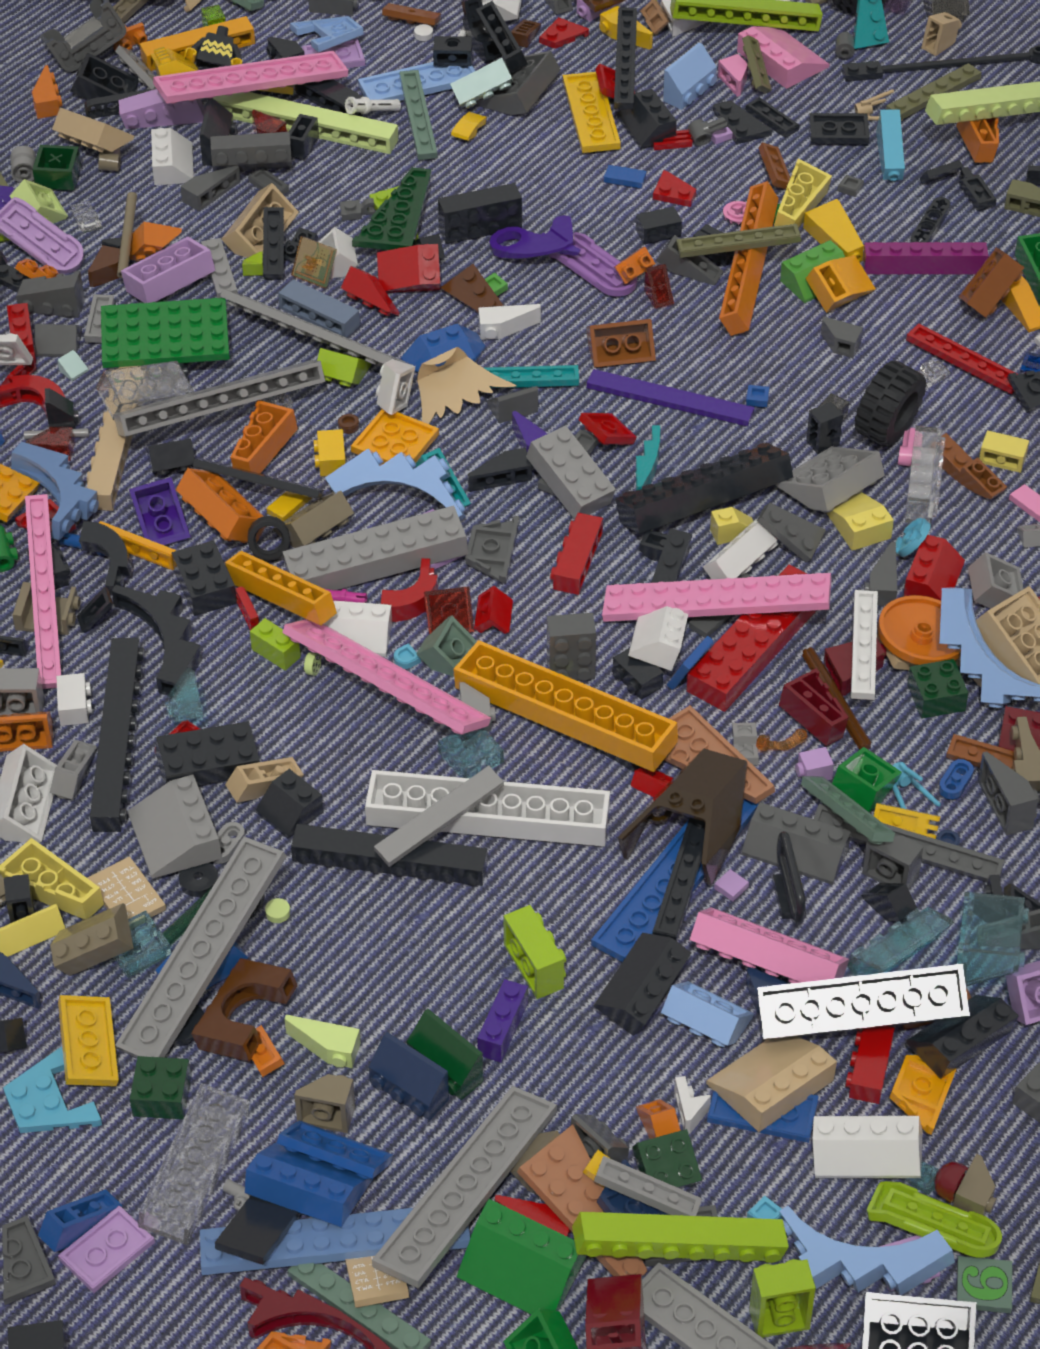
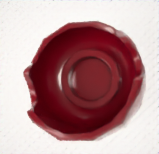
M952 1161L944 1164L938 1170L934 1186L939 1197L950 1203L954 1202V1194L957 1192L965 1176V1171H968V1167L959 1162Z

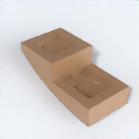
M651 0L640 10L646 19L645 22L655 35L669 23L666 13L657 0Z

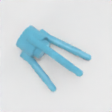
M903 762L892 765L902 772L892 787L901 808L906 809L897 785L905 787L910 783L936 806L939 807L941 805L932 794L915 780L922 781L923 778L908 768Z

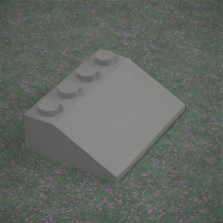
M831 446L792 470L794 478L777 483L775 486L810 509L821 510V512L826 513L834 510V507L840 503L847 502L848 498L854 494L861 493L867 486L877 483V480L885 476L879 451Z
M194 775L169 781L127 810L152 879L222 859L219 838Z

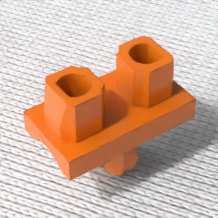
M141 22L128 28L126 27L125 36L114 43L113 49L116 51L120 45L131 50L133 45L147 42L144 24Z
M643 246L614 266V268L620 275L623 283L627 284L656 263L646 247Z

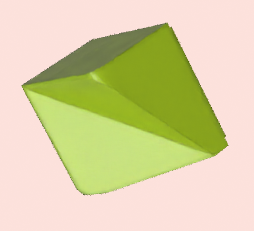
M263 251L243 260V276L263 275Z

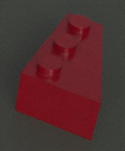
M815 668L783 685L779 706L824 745L828 746L843 738L849 717L836 697L833 698L831 696L827 683L822 682L819 677L820 672Z

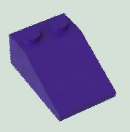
M171 477L129 489V497L143 538L164 546L191 539Z

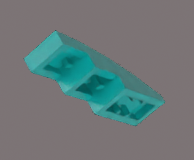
M652 425L651 440H644L643 456H636V491L642 489L644 485L651 484L655 476L660 451V425Z

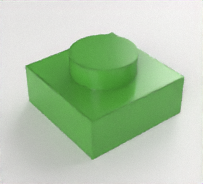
M496 273L485 278L497 296L508 290V283Z

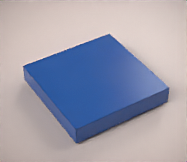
M707 636L683 662L667 683V686L672 690L675 689L708 651L714 640Z

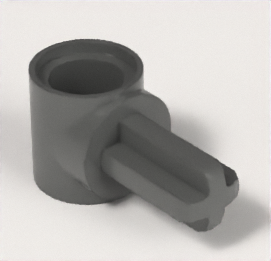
M723 117L709 123L698 119L688 125L689 133L697 146L707 144L712 137V133L727 128V122Z

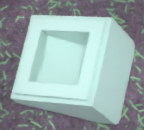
M74 350L58 359L59 371L71 381L89 371Z

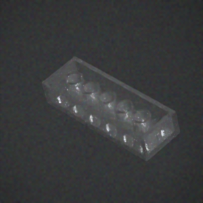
M203 1083L200 1084L140 1208L139 1228L188 1246L246 1122L249 1100Z

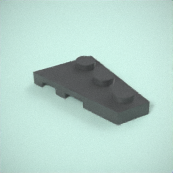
M772 503L764 506L757 519L763 527L805 563L811 560L826 531Z
M28 1215L2 1225L4 1304L7 1305L56 1285L55 1278Z

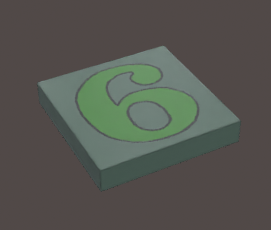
M958 1256L956 1300L977 1302L976 1310L1011 1314L1012 1261Z

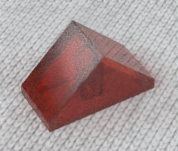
M666 264L645 268L644 291L654 309L674 304Z

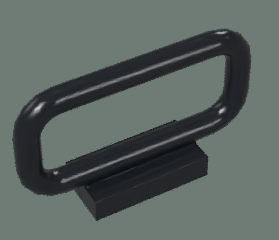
M782 831L779 833L777 840V859L781 874L773 875L772 883L781 918H792L794 923L799 925L804 922L806 917L805 894L790 836L787 832Z

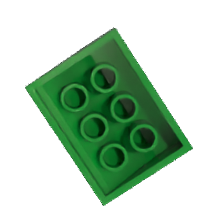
M488 1199L475 1224L456 1277L530 1315L538 1308L559 1311L587 1255H577L573 1239Z

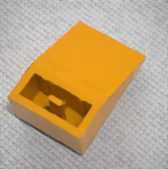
M855 255L830 260L816 266L805 278L826 313L876 290Z

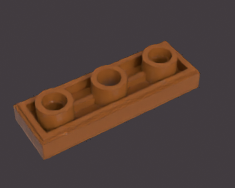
M388 3L382 9V15L388 16V19H403L410 24L418 22L434 27L441 20V13Z

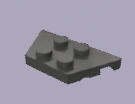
M513 516L512 521L504 523L496 520L488 524L474 525L469 539L465 564L502 583H506L520 516Z

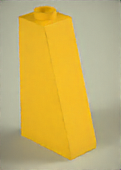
M838 199L804 213L803 228L820 244L831 240L843 251L845 257L855 255L859 262L863 260L864 245Z

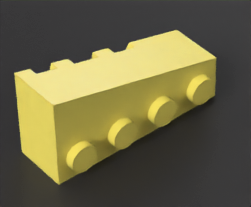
M797 159L777 212L774 226L797 224L799 228L804 222V213L814 209L827 194L832 175Z
M33 838L29 839L0 865V874L3 878L14 875H29L33 899L50 906L56 904L58 909L82 919L90 918L104 905L99 886Z

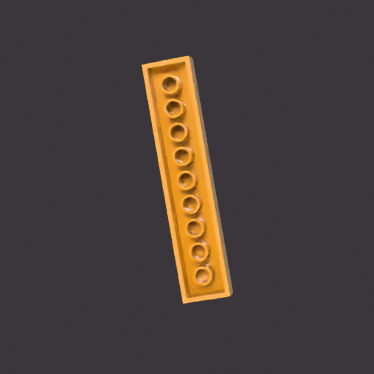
M480 640L475 643L453 669L456 689L460 690L459 682H465L489 697L490 703L652 772H655L678 742L677 722Z

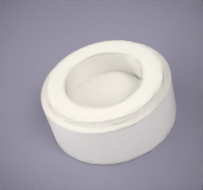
M426 24L418 25L414 29V36L419 41H428L433 37V28Z

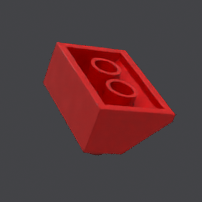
M927 535L919 545L907 575L904 596H926L941 601L942 588L956 587L965 564V559L946 539Z

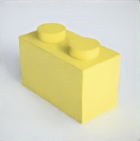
M987 430L981 446L979 459L985 465L1021 473L1027 456L1029 440Z

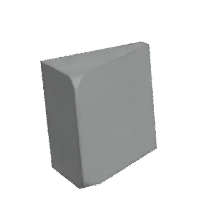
M1031 524L1017 527L1020 540L1025 548L1040 546V525Z

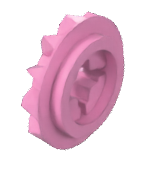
M733 201L726 204L723 208L725 220H730L731 224L738 223L739 225L742 223L747 202Z

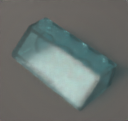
M926 907L921 912L917 908L906 916V922L901 924L898 921L889 927L887 935L883 937L880 933L869 941L871 944L869 947L864 949L861 946L850 954L852 959L848 962L847 966L854 976L888 973L938 939L954 921L952 918L930 907Z

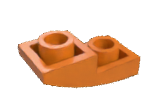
M28 258L19 261L15 267L16 270L29 278L43 276L53 278L58 274L54 267L44 265L39 268L35 261Z

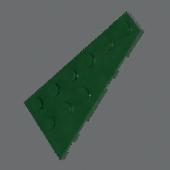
M412 167L401 180L400 186L391 192V197L388 200L385 199L371 216V221L367 226L364 225L358 237L355 236L353 238L352 246L381 250L414 246L432 176L431 169Z

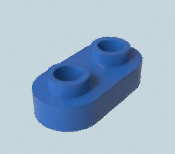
M958 759L951 763L940 780L939 793L946 799H957L962 795L973 777L974 768L969 761Z

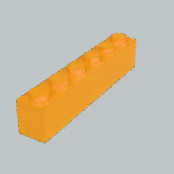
M247 16L139 43L141 59L153 71L155 67L150 54H153L155 49L161 47L169 48L184 56L185 50L191 48L200 38L205 37L208 32L216 34L218 26H225L229 29L227 36L234 38V44L238 45L239 48L255 44L254 28Z
M239 551L225 562L234 585L238 587L243 586L246 591L321 626L337 614L331 592L243 551Z

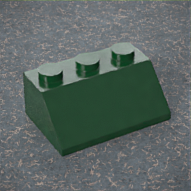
M426 1009L409 1036L407 1045L448 1071L449 1094L457 1096L462 1101L483 1083V1053L431 1010Z

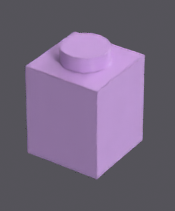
M826 747L799 753L798 763L795 764L798 777L819 776L832 780L834 764Z

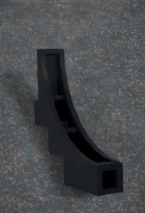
M115 585L112 589L114 606L141 618L155 631L162 642L165 652L161 669L156 678L158 693L180 699L202 661L200 645L189 641L192 637L191 620L179 617L183 611L181 595L160 590L157 596L150 593Z

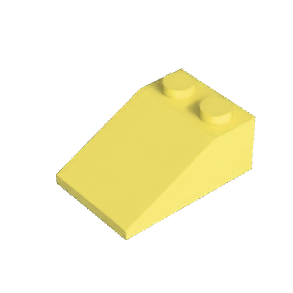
M862 492L854 494L848 498L847 502L840 503L834 507V510L826 512L852 551L891 539L893 518L884 505Z

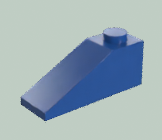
M105 1189L47 1211L38 1236L54 1252L60 1251L73 1244L118 1206L122 1207L123 1205Z

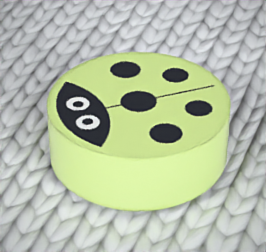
M309 652L305 658L304 670L307 675L316 676L320 670L321 656L319 653Z

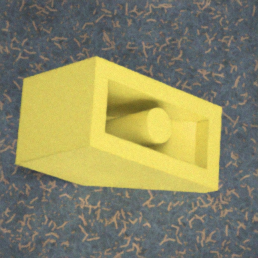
M734 507L711 511L710 531L717 545L728 543L749 526L753 519Z

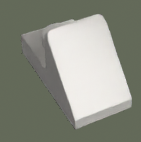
M675 1077L674 1093L683 1130L687 1129L690 1134L709 1111L711 1096L694 1097L693 1088L687 1085L686 1077Z

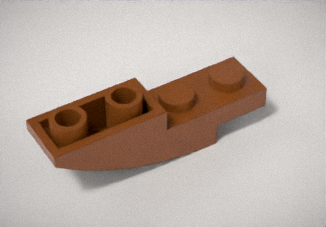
M947 433L931 442L929 448L943 461L941 468L967 489L988 499H993L1007 489V486L978 457L973 460Z

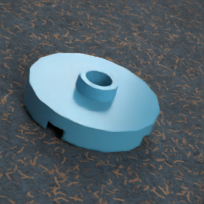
M917 518L904 529L905 535L903 538L900 536L897 538L896 553L901 557H905L917 549L928 535L930 523L924 518Z

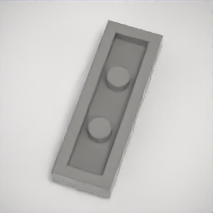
M93 295L84 334L85 342L102 343L101 306L114 305V295Z

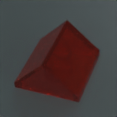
M469 586L424 592L425 618L429 635L449 616H453L468 632H474Z

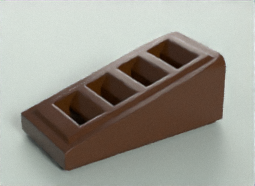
M525 19L521 21L511 31L518 45L528 48L541 28V23Z

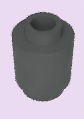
M842 32L836 38V55L841 59H849L854 55V37L849 32Z

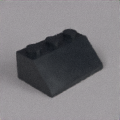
M653 89L634 93L633 109H621L617 113L618 120L640 149L651 147L653 143L663 142V139L676 136L677 120Z
M208 98L199 134L202 164L204 166H212L210 137L229 136L237 133V122H234L233 114L213 98Z

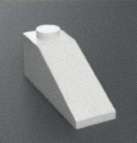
M540 304L478 308L481 340L501 339L541 322Z

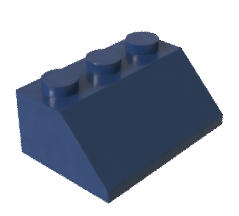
M386 1032L369 1065V1080L376 1089L384 1090L390 1094L393 1100L405 1104L414 1114L423 1116L430 1121L449 1101L448 1071Z

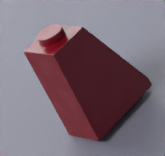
M876 637L877 672L883 667L886 648L883 643L880 644ZM853 642L825 648L823 664L843 696L851 691Z

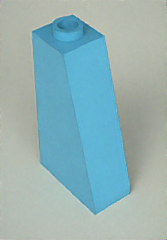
M880 110L876 137L883 180H903L905 164L900 110Z

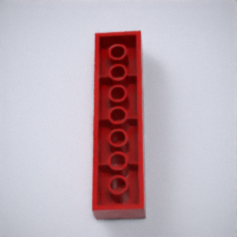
M788 564L778 576L807 573ZM817 610L742 614L688 672L687 692L725 712Z

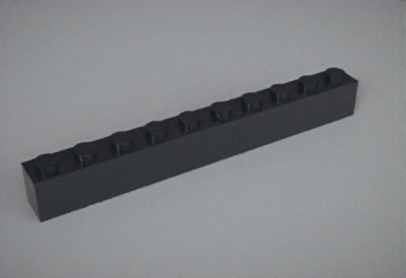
M139 638L111 639L90 812L92 832H121L122 822L127 820V810L124 808V804L129 802V791L126 789V785L131 784V772L128 771V768L133 766V754L130 753V750L135 748V735H132V732L137 730V718L134 717V714L139 712V700L136 697L141 694V683L138 682V679L143 677V666L140 664V661L145 659V649L140 647Z

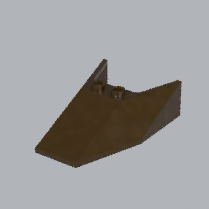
M703 748L619 835L618 841L623 857L629 859L648 821L656 824L664 823L671 817L673 812L695 818L706 823L702 867L707 884L712 886L741 828L747 761ZM656 809L666 810V813L661 817L653 815Z

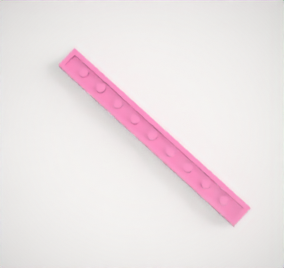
M47 494L25 496L36 659L43 689L57 688L56 676L61 675L49 506Z

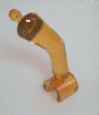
M797 729L784 741H770V736L761 734L757 738L756 746L761 751L769 749L787 751L803 743L808 735L804 729Z

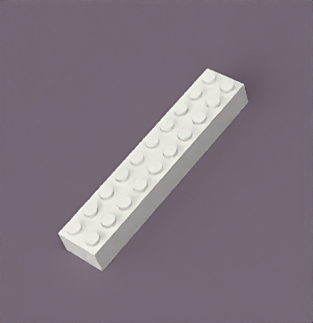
M372 770L365 804L366 825L400 828L469 780V778ZM504 782L503 787L439 832L605 846L610 809V791Z

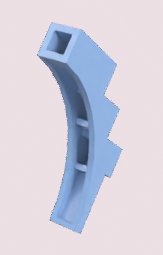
M366 449L325 477L334 492L341 490L344 496L372 485L398 484L410 486L430 494L445 507L454 506L460 521L466 518L463 512L466 508L460 499L455 500L452 495L454 492L452 486L448 481L444 482V480L450 477L447 471L450 467L444 458L439 459L435 455L414 468L416 463L410 454L406 456L400 452L381 465L383 460L377 451L373 453L370 449Z
M942 588L939 644H947V648L961 649L960 673H968L969 678H982L981 702L989 703V707L1002 708L1003 704L1010 703L1011 699L1025 700V696L1034 697V701H1040V684L1022 678L1008 669L993 654L984 641L973 610L972 589Z
M789 1206L779 1211L781 1219H783L786 1236L791 1235L796 1241L793 1244L800 1255L799 1260H808L816 1289L841 1274L845 1283L848 1286L853 1285L858 1293L883 1278L890 1290L895 1288L898 1294L902 1296L955 1263L953 1250L938 1230L917 1240L900 1245L884 1247L855 1246L835 1241L815 1231L803 1222Z

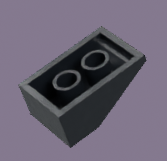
M87 52L78 69L70 92L89 100L135 92L139 80L132 74Z

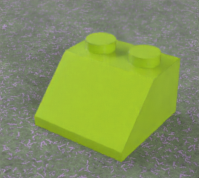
M320 348L317 361H321L325 380L332 382V378L339 379V384L351 387L352 383L359 385L371 366V363L364 359Z

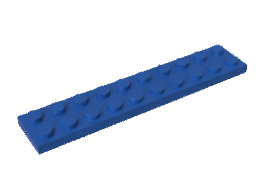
M744 798L741 828L737 836L751 820L759 803L755 804ZM688 821L591 939V946L623 962L642 933L652 934ZM702 863L692 893L705 878Z

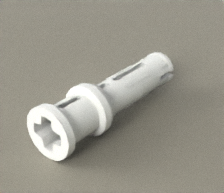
M348 97L345 102V109L348 114H354L355 112L368 114L370 111L397 112L401 108V103L398 99L370 100L368 97H361L360 99Z

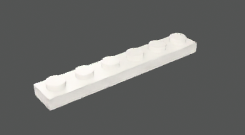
M855 590L852 699L874 700L878 591Z

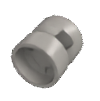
M18 146L11 151V175L19 183L24 179L28 181L34 180L32 169L36 154L32 148Z

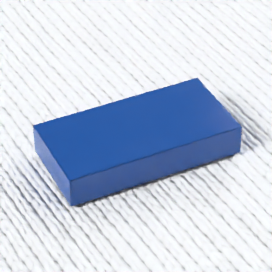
M608 165L604 175V182L642 188L647 171Z

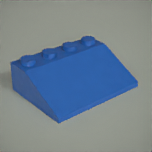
M276 1142L257 1153L247 1167L245 1193L342 1227L373 1179L358 1177L356 1172L350 1170L336 1169L331 1163L312 1160L307 1154L301 1152H290L285 1149V1146Z

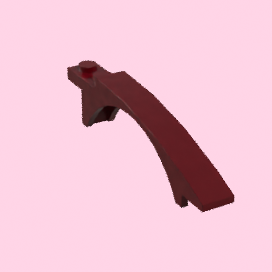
M244 1277L240 1284L241 1300L257 1306L247 1322L249 1336L258 1339L271 1331L286 1327L313 1325L340 1331L354 1338L366 1349H391L379 1337L340 1310L299 1289L292 1298L285 1291L273 1290L259 1280H250Z

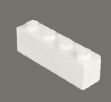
M755 519L708 561L703 568L711 579L738 578L740 574L743 575L752 569L751 564L753 562L757 563L763 559L766 550L770 551L778 545V539Z

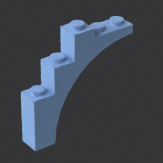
M20 442L12 451L11 469L39 482L56 499L59 508L52 519L51 538L60 540L80 518L88 520L93 513H96L99 506L97 491L84 487L85 484L82 482L83 473L70 469L68 464L69 455Z

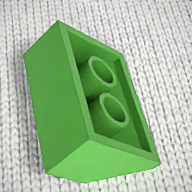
M829 240L781 263L780 281L802 302L807 303L817 298L805 279L811 270L827 261L843 258L845 255L836 244Z

